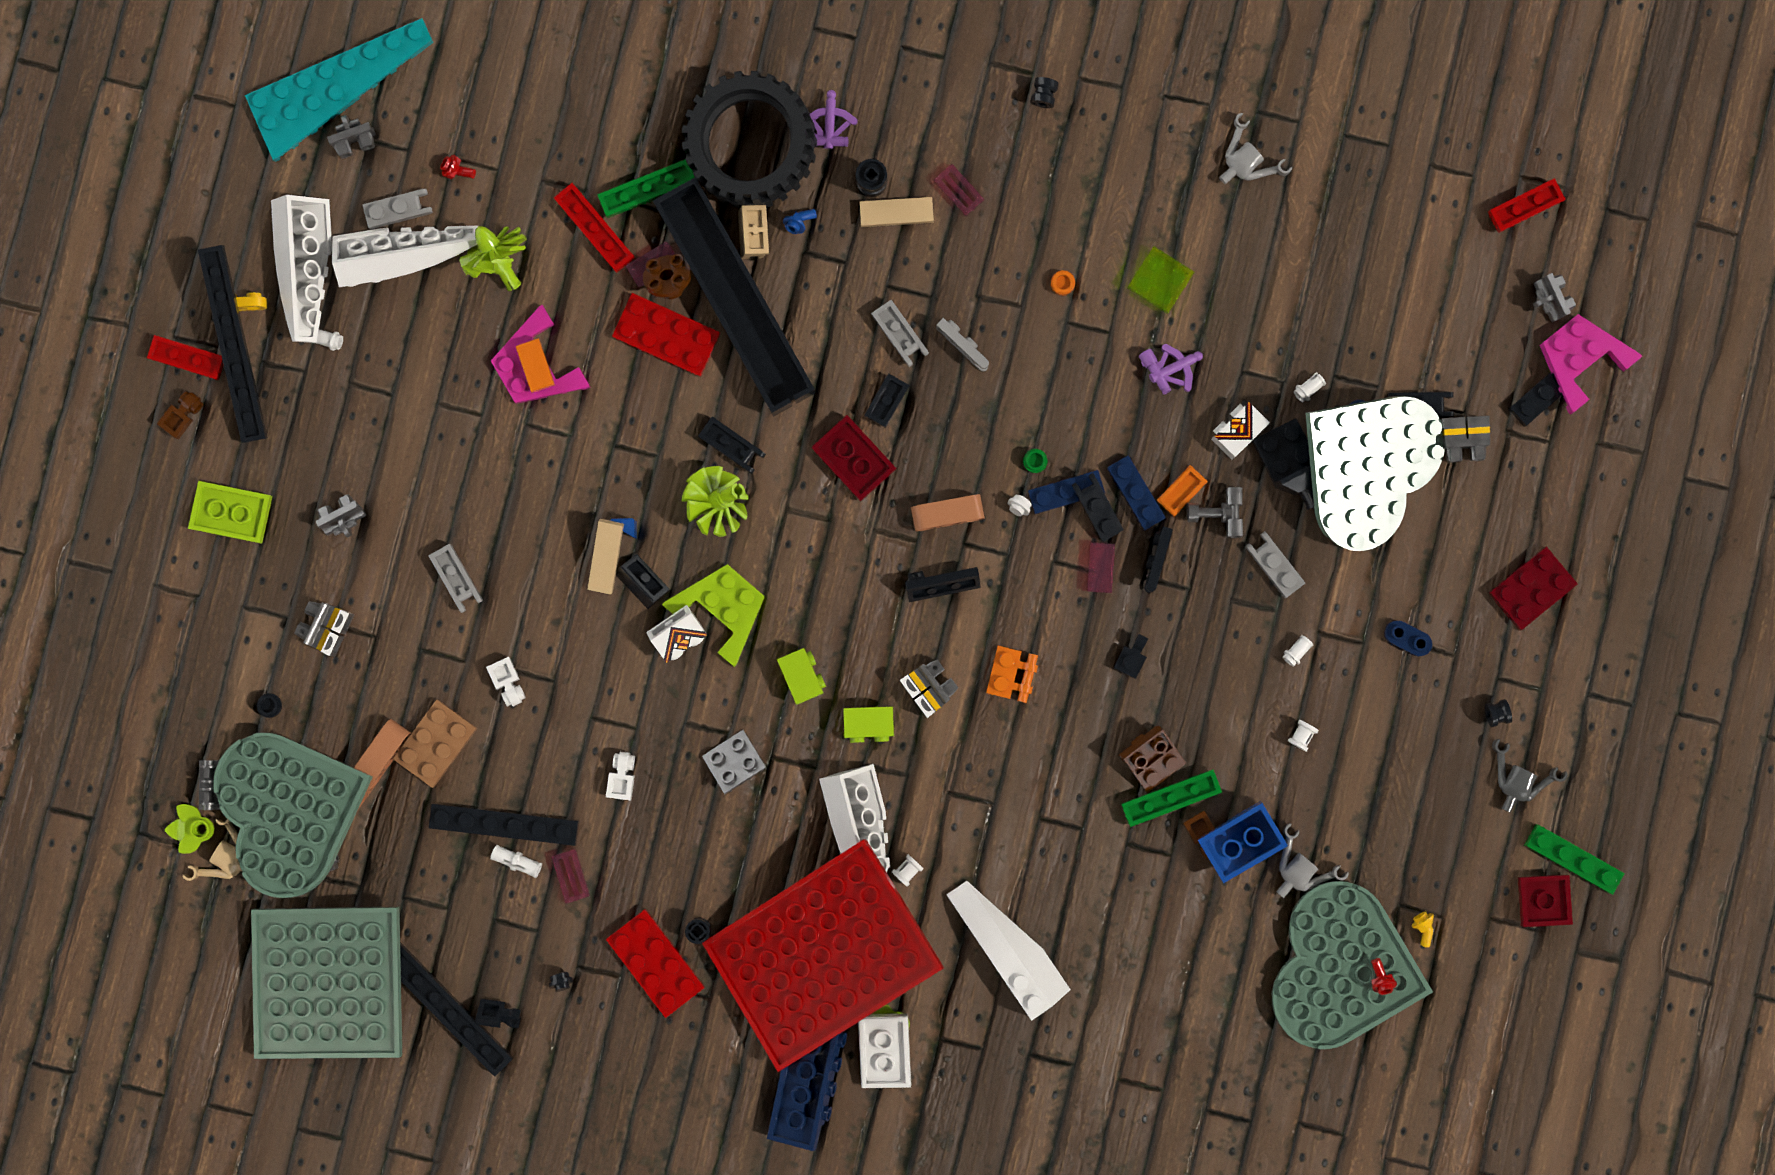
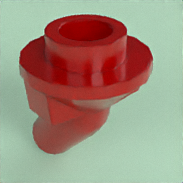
M454 154L450 157L446 156L440 166L442 176L453 179L455 175L474 179L476 170L459 166L461 159Z
M1380 958L1373 959L1371 963L1377 977L1371 980L1373 991L1378 992L1380 995L1393 992V988L1397 986L1393 975H1386Z

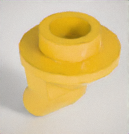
M1426 911L1413 918L1412 928L1418 929L1423 933L1420 945L1430 947L1433 935L1432 924L1434 914H1427Z

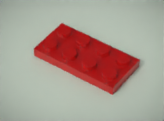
M632 293L612 338L701 377L721 333Z
M644 909L606 939L665 1018L705 988L704 984L647 909Z

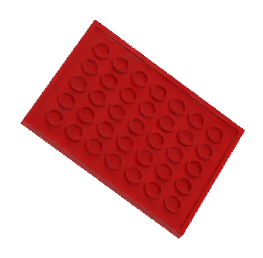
M866 839L855 844L702 943L777 1072L944 969Z

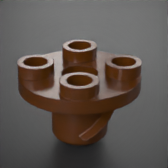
M680 254L650 259L647 261L646 269L643 273V283L646 290L650 294L664 297V299L680 297L691 280L690 266Z

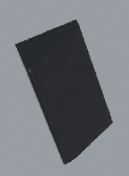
M638 554L624 563L616 572V576L647 609L652 607L670 590Z

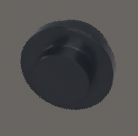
M267 693L258 699L257 710L263 717L272 718L281 712L282 701L277 695Z
M569 972L555 974L549 977L551 983L548 985L550 989L555 988V992L564 991L570 988L569 984L573 983V978L569 976Z

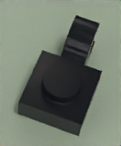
M1138 634L1131 649L1126 646L1123 647L1113 668L1136 679L1147 658L1140 653L1145 647L1148 638Z
M481 999L475 1018L476 1025L500 1028L501 1023L504 1022L509 1027L519 1028L521 1010L515 1008L507 1009L505 1008V1002Z

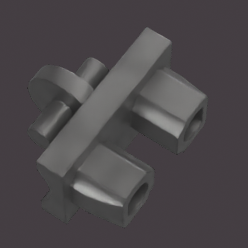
M344 115L341 117L343 124L335 126L337 134L327 137L329 144L336 150L340 158L345 159L353 155L350 146L352 143L358 142L362 151L374 148L373 136L376 134L369 122L361 125L358 118L350 121L348 116Z
M1551 273L1533 283L1537 290L1535 293L1539 299L1533 305L1535 308L1542 306L1545 314L1548 313L1551 322L1570 314V310L1576 307L1573 297L1567 296L1564 298L1560 290L1566 284L1562 275L1554 276Z
M346 494L339 498L338 502L341 508L333 511L329 505L317 510L319 517L316 520L317 526L327 536L332 533L335 536L344 533L347 538L352 536L350 528L358 525L356 521L366 516L361 506L349 494Z

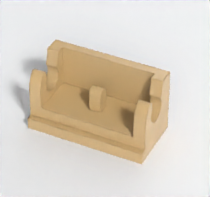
M766 205L741 206L738 210L741 259H749L751 256L763 258L766 254H769Z

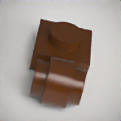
M184 392L178 400L180 408L178 409L171 404L157 423V425L176 439H180L193 422V419L187 414L192 413L195 415L203 407L201 398L193 392Z
M1205 811L1196 814L1182 823L1194 844L1199 843L1198 839L1215 829ZM1199 847V849H1200L1201 853L1203 854L1204 858H1205L1206 860H1208L1209 858L1207 857V855H1206V853L1204 852L1203 848H1202V847Z

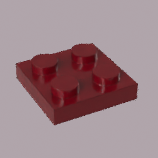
M1570 875L1518 877L1521 927L1573 925Z

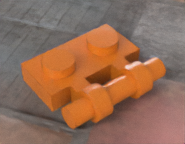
M997 646L986 693L1010 699L1012 690L1019 691L1017 701L1027 703L1028 696L1032 694L1033 687H1031L1033 675L1037 673L1038 665H1036L1038 655L1029 653L1027 662L1020 661L1022 651ZM1017 669L1025 670L1021 684L1014 682Z

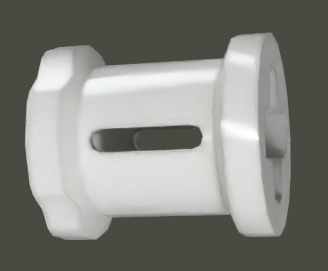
M1299 720V726L1293 737L1288 739V742L1307 752L1310 740L1319 730Z
M908 854L906 860L898 869H893L891 872L908 887L910 885L909 881L918 871H922L924 868Z

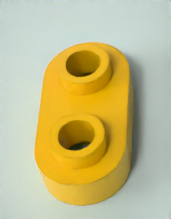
M247 293L246 297H237L235 294L239 311L267 309V298L262 297L261 293Z

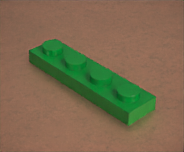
M685 159L597 195L608 219L651 202L695 178Z
M1214 769L1121 803L1129 827L1220 794L1222 790Z
M1539 824L1534 826L1524 846L1611 895L1614 894L1625 874Z

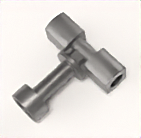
M1227 488L1226 503H1222L1221 508H1199L1198 503H1188L1187 522H1198L1199 517L1221 518V522H1226V538L1243 537V519H1239V506H1242V488Z

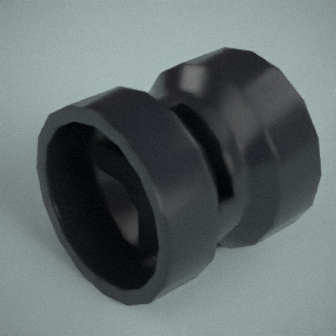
M1046 77L1035 78L1034 87L1036 90L1031 96L1030 103L1041 108H1053L1055 104L1053 93L1058 90L1059 83Z
M694 918L686 926L685 935L691 943L701 944L711 935V925L705 918Z

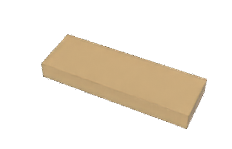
M932 197L860 201L861 227L934 223Z
M604 519L598 521L587 590L606 594L613 593L624 528L623 523Z

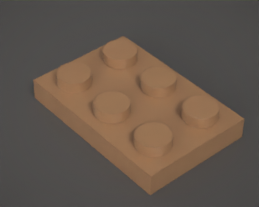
M437 699L393 760L434 788L478 728Z

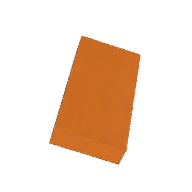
M540 339L517 345L516 349L531 393L555 386Z
M1189 465L1156 501L1170 515L1175 517L1208 481Z

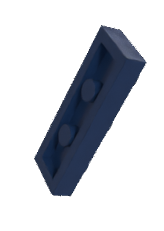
M1129 455L1107 467L1108 472L1144 531L1166 518Z
M1096 470L1028 490L1034 515L1080 502L1071 485L1076 483L1080 490L1092 485L1088 476L1092 473L1105 494L1099 471Z

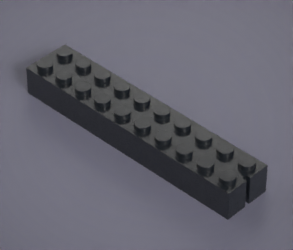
M696 177L653 200L656 209L690 266L693 275L773 417L792 407L791 401L795 400L797 404L816 393L815 388Z

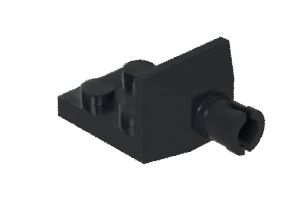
M1295 418L1253 439L1252 443L1275 488L1293 495L1299 493L1307 510L1314 507L1309 445L1298 420Z

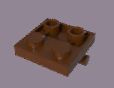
M1158 725L1145 735H1139L1130 742L1131 745L1118 755L1126 763L1147 793L1186 764L1165 731Z

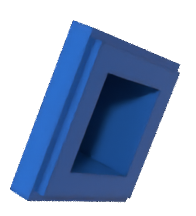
M633 518L610 520L623 523V532L637 539V521Z

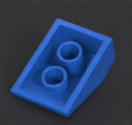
M1261 801L1198 839L1223 883L1288 846Z

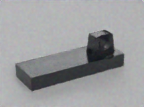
M977 567L925 577L923 571L909 573V581H905L909 602L981 588Z

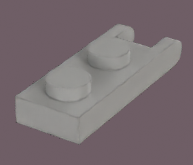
M420 189L362 204L368 228L371 230L432 214V208L422 209L419 197L428 195L427 189Z
M892 300L871 313L908 367L913 365L912 360L908 356L916 350L920 349L924 356L929 354Z
M942 318L936 325V329L981 372H985L988 369L989 361L976 349L978 345L970 337L964 338L959 333L960 328L952 320L947 322Z
M1264 531L1260 535L1266 543L1257 550L1250 543L1245 548L1282 596L1287 598L1303 586L1305 582Z
M448 544L429 555L430 560L461 613L466 611L462 601L474 595L478 603L483 601L452 544Z

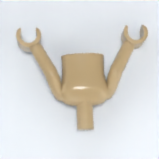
M216 819L219 825H225L236 844L238 832L233 823L228 819L225 822L221 819ZM225 840L221 841L209 861L221 870L199 869L195 865H190L188 868L194 871L193 877L183 874V878L187 881L195 880L199 876L231 879L238 875L242 870L239 860L236 859V847Z

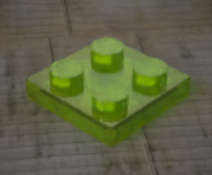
M1153 246L1127 289L1168 314L1195 272Z

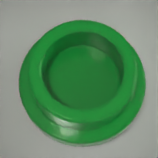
M1040 449L1029 450L1023 458L1024 467L1031 473L1042 472L1048 463L1046 454Z

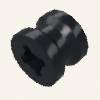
M1506 699L1500 700L1497 704H1485V714L1490 727H1497L1499 723H1512V713Z

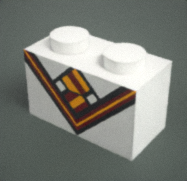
M1249 402L1244 407L1239 404L1230 413L1233 418L1227 424L1222 421L1213 430L1216 435L1211 440L1231 460L1270 423Z
M688 605L646 632L650 641L666 663L670 660L678 659L683 654V651L691 646L700 644L704 637L707 636L704 628Z

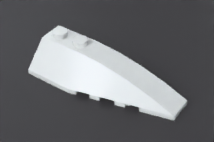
M284 195L271 200L274 254L280 296L292 342L315 343L317 342L321 311H319L320 303L324 299L325 290H323L324 278L327 277L329 267H326L327 260L332 251L329 199Z
M447 226L444 231H438L434 227H425L423 231H412L411 227L401 228V232H389V228H379L333 236L332 265L339 287H353L363 283H377L439 264L477 245L475 229L478 226Z
M874 764L820 778L829 819L840 853L866 839L887 873L888 868H890L889 857L886 858L885 843H888V835L884 833L883 820H886V811Z
M965 881L946 894L1031 1021L1051 1008L1071 990L1043 948L968 881Z

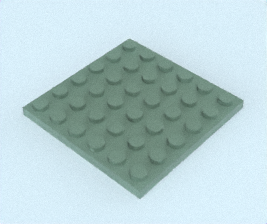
M399 907L267 908L251 910L254 1059L400 1058L402 1056Z

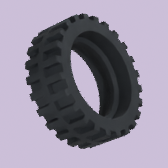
M751 70V75H744L742 71L734 72V78L727 79L725 75L719 77L720 83L714 87L709 83L704 87L707 93L702 98L696 95L693 99L696 106L693 111L687 110L685 116L688 119V124L682 127V134L685 136L682 148L687 155L686 162L693 171L694 176L719 201L723 203L727 201L737 208H741V205L760 204L766 205L767 208L773 206L772 201L778 198L782 201L788 198L786 194L792 189L797 191L801 187L799 184L800 180L803 177L808 178L810 174L809 165L814 163L816 158L814 154V147H817V138L814 133L816 129L801 97L790 88L789 84L784 81H777L775 76L767 74L764 77L760 75L759 71ZM748 100L762 101L775 107L786 119L790 130V148L784 162L770 175L754 181L738 180L725 174L714 162L709 146L710 132L718 117L731 106Z

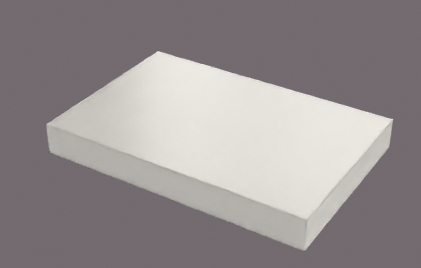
M870 1014L859 1021L861 1088L911 1087L908 1014Z

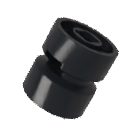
M867 159L857 167L856 184L861 194L872 198L881 195L887 187V170L879 160Z

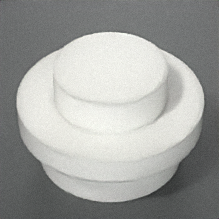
M1016 494L1008 500L1009 510L1017 516L1029 515L1031 503L1028 499Z

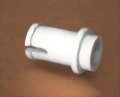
M318 330L317 342L315 343L327 346L332 351L339 350L343 344V336L339 332L331 333Z
M1316 372L1302 385H1297L1294 394L1301 402L1309 401L1311 399L1310 396L1322 386H1325L1326 382Z
M1301 635L1289 650L1284 651L1283 659L1292 667L1296 664L1299 665V660L1313 646V643L1307 637Z

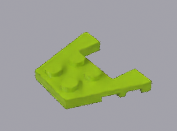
M727 564L668 599L662 605L674 614L686 605L690 608L695 601H698L733 631V635L717 653L735 667L738 664L765 596Z

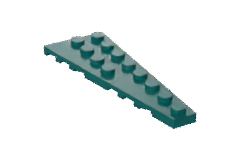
M423 18L245 95L272 159L275 162L279 161L280 157L289 150L299 146V143L310 134L316 133L323 124L331 118L333 120L358 101L361 95L369 89L375 88L378 82L389 74L392 75L396 72L399 66L410 58L413 59L434 43Z

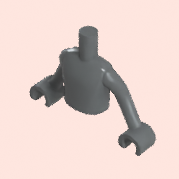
M1500 739L1493 741L1492 749L1497 753L1498 784L1502 792L1507 795L1502 806L1503 810L1511 813L1516 801H1531L1552 782L1566 780L1567 772L1564 771L1558 779L1556 777L1558 767H1554L1550 770L1549 776L1532 788L1537 775L1516 765H1513L1510 774L1506 778L1505 753L1508 752L1510 745L1506 743L1504 748L1499 750L1498 743Z

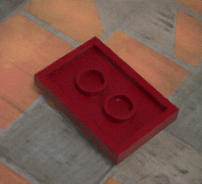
M848 415L811 447L860 502L897 469Z
M1546 546L1488 593L1517 629L1521 631L1577 586L1578 583Z

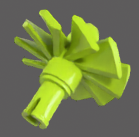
M478 226L475 229L477 245L468 249L467 255L459 259L464 273L473 278H477L481 272L495 273L500 276L508 291H512L511 286L513 290L517 289L521 282L511 268L514 260L509 255L526 248L525 245L518 246L527 240L525 235L520 234V227H517L507 235L509 227H504L496 237L487 227Z
M721 466L704 467L693 473L686 480L688 484L682 495V502H687V519L689 522L704 514L703 517L696 521L704 535H708L713 515L716 519L714 535L718 537L726 536L722 516L728 520L732 533L738 530L740 523L731 516L729 508L734 510L744 520L747 519L745 505L734 502L737 499L749 500L745 488L740 483H736L740 480L738 476L722 471L723 467Z

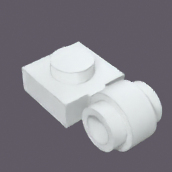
M510 657L487 666L486 668L495 688L498 690L505 687V692L501 693L507 706H515L522 703V700L526 697L520 685L515 687L512 684L520 679Z
M620 751L619 754H614L613 768H617L618 773H609L606 797L622 800L632 799L635 776L626 774L628 770L634 769L635 756H632L631 753Z

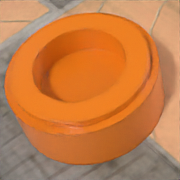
M1065 270L1056 272L1050 283L1052 291L1059 296L1070 294L1075 287L1074 276Z

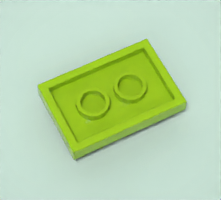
M198 481L188 529L262 544L273 496Z

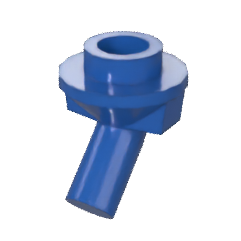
M809 209L798 213L795 212L794 215L785 216L783 219L785 229L792 234L803 233L805 231L803 221L816 218L815 209Z

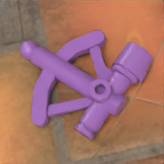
M834 90L827 92L826 108H820L810 113L817 130V134H815L817 146H823L824 149H833V146L848 147V137H839V135L850 124L856 125L858 123V120L846 110L835 108L836 92ZM821 116H825L824 131L816 122V119ZM835 116L843 117L847 120L834 132Z
M1168 344L1162 346L1161 350L1164 353L1159 362L1152 349H1148L1139 355L1142 366L1149 369L1151 373L1149 374L1152 383H1157L1163 395L1171 391L1167 382L1183 386L1184 391L1189 392L1192 388L1193 378L1190 365L1203 358V354L1200 351L1184 357L1179 350ZM1168 355L1176 359V362L1163 367ZM1183 370L1185 379L1182 381L1169 375Z

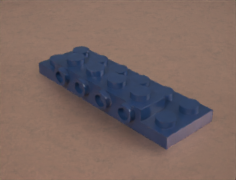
M842 1032L781 1070L767 1139L810 1151L816 1150L821 1125H824L825 1121L828 1122L831 1117L832 1107L828 1106L830 1096L833 1097L836 1092L837 1083L833 1082L835 1072H839L841 1068L842 1058L838 1057L840 1047L843 1048L846 1044L847 1033Z

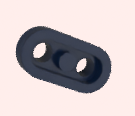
M1392 621L1384 629V637L1387 642L1413 656L1427 655L1432 649V640L1428 634L1403 621ZM1396 628L1401 629V637L1395 636L1394 631ZM1419 639L1424 642V646L1421 649L1416 645Z

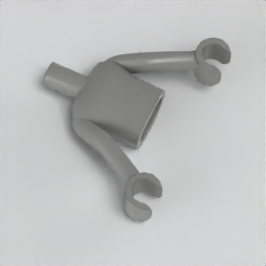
M1243 113L1238 114L1234 120L1236 129L1225 155L1229 169L1219 177L1222 183H1228L1235 175L1245 180H1254L1276 173L1280 176L1288 175L1292 167L1287 171L1281 169L1285 159L1281 160L1277 166L1252 172L1264 159L1259 151L1249 142H1246L1240 149L1235 151L1243 130L1250 123L1249 120L1246 124H1240L1238 119L1241 118Z
M1289 823L1283 827V834L1286 836L1285 842L1288 846L1283 849L1279 865V871L1285 880L1276 891L1281 897L1284 898L1292 888L1308 891L1334 878L1345 880L1348 877V871L1341 877H1338L1337 870L1341 865H1336L1331 872L1311 879L1319 869L1299 852L1288 864L1293 838L1299 835V830H1296L1293 835H1289L1287 830L1292 824Z

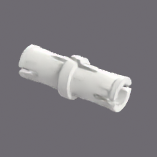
M499 845L495 846L490 858L509 866L512 871L518 870L534 878L538 876L542 867V863L524 857L523 853H515Z

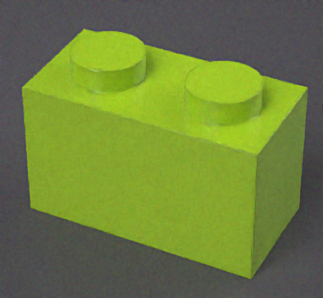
M802 648L777 659L796 705L824 694L822 688H825L826 684L821 673L816 675L813 669L816 661L811 651L806 652L805 648Z
M893 707L844 708V738H850V743L865 742L864 737H874V742L889 741V736H894Z

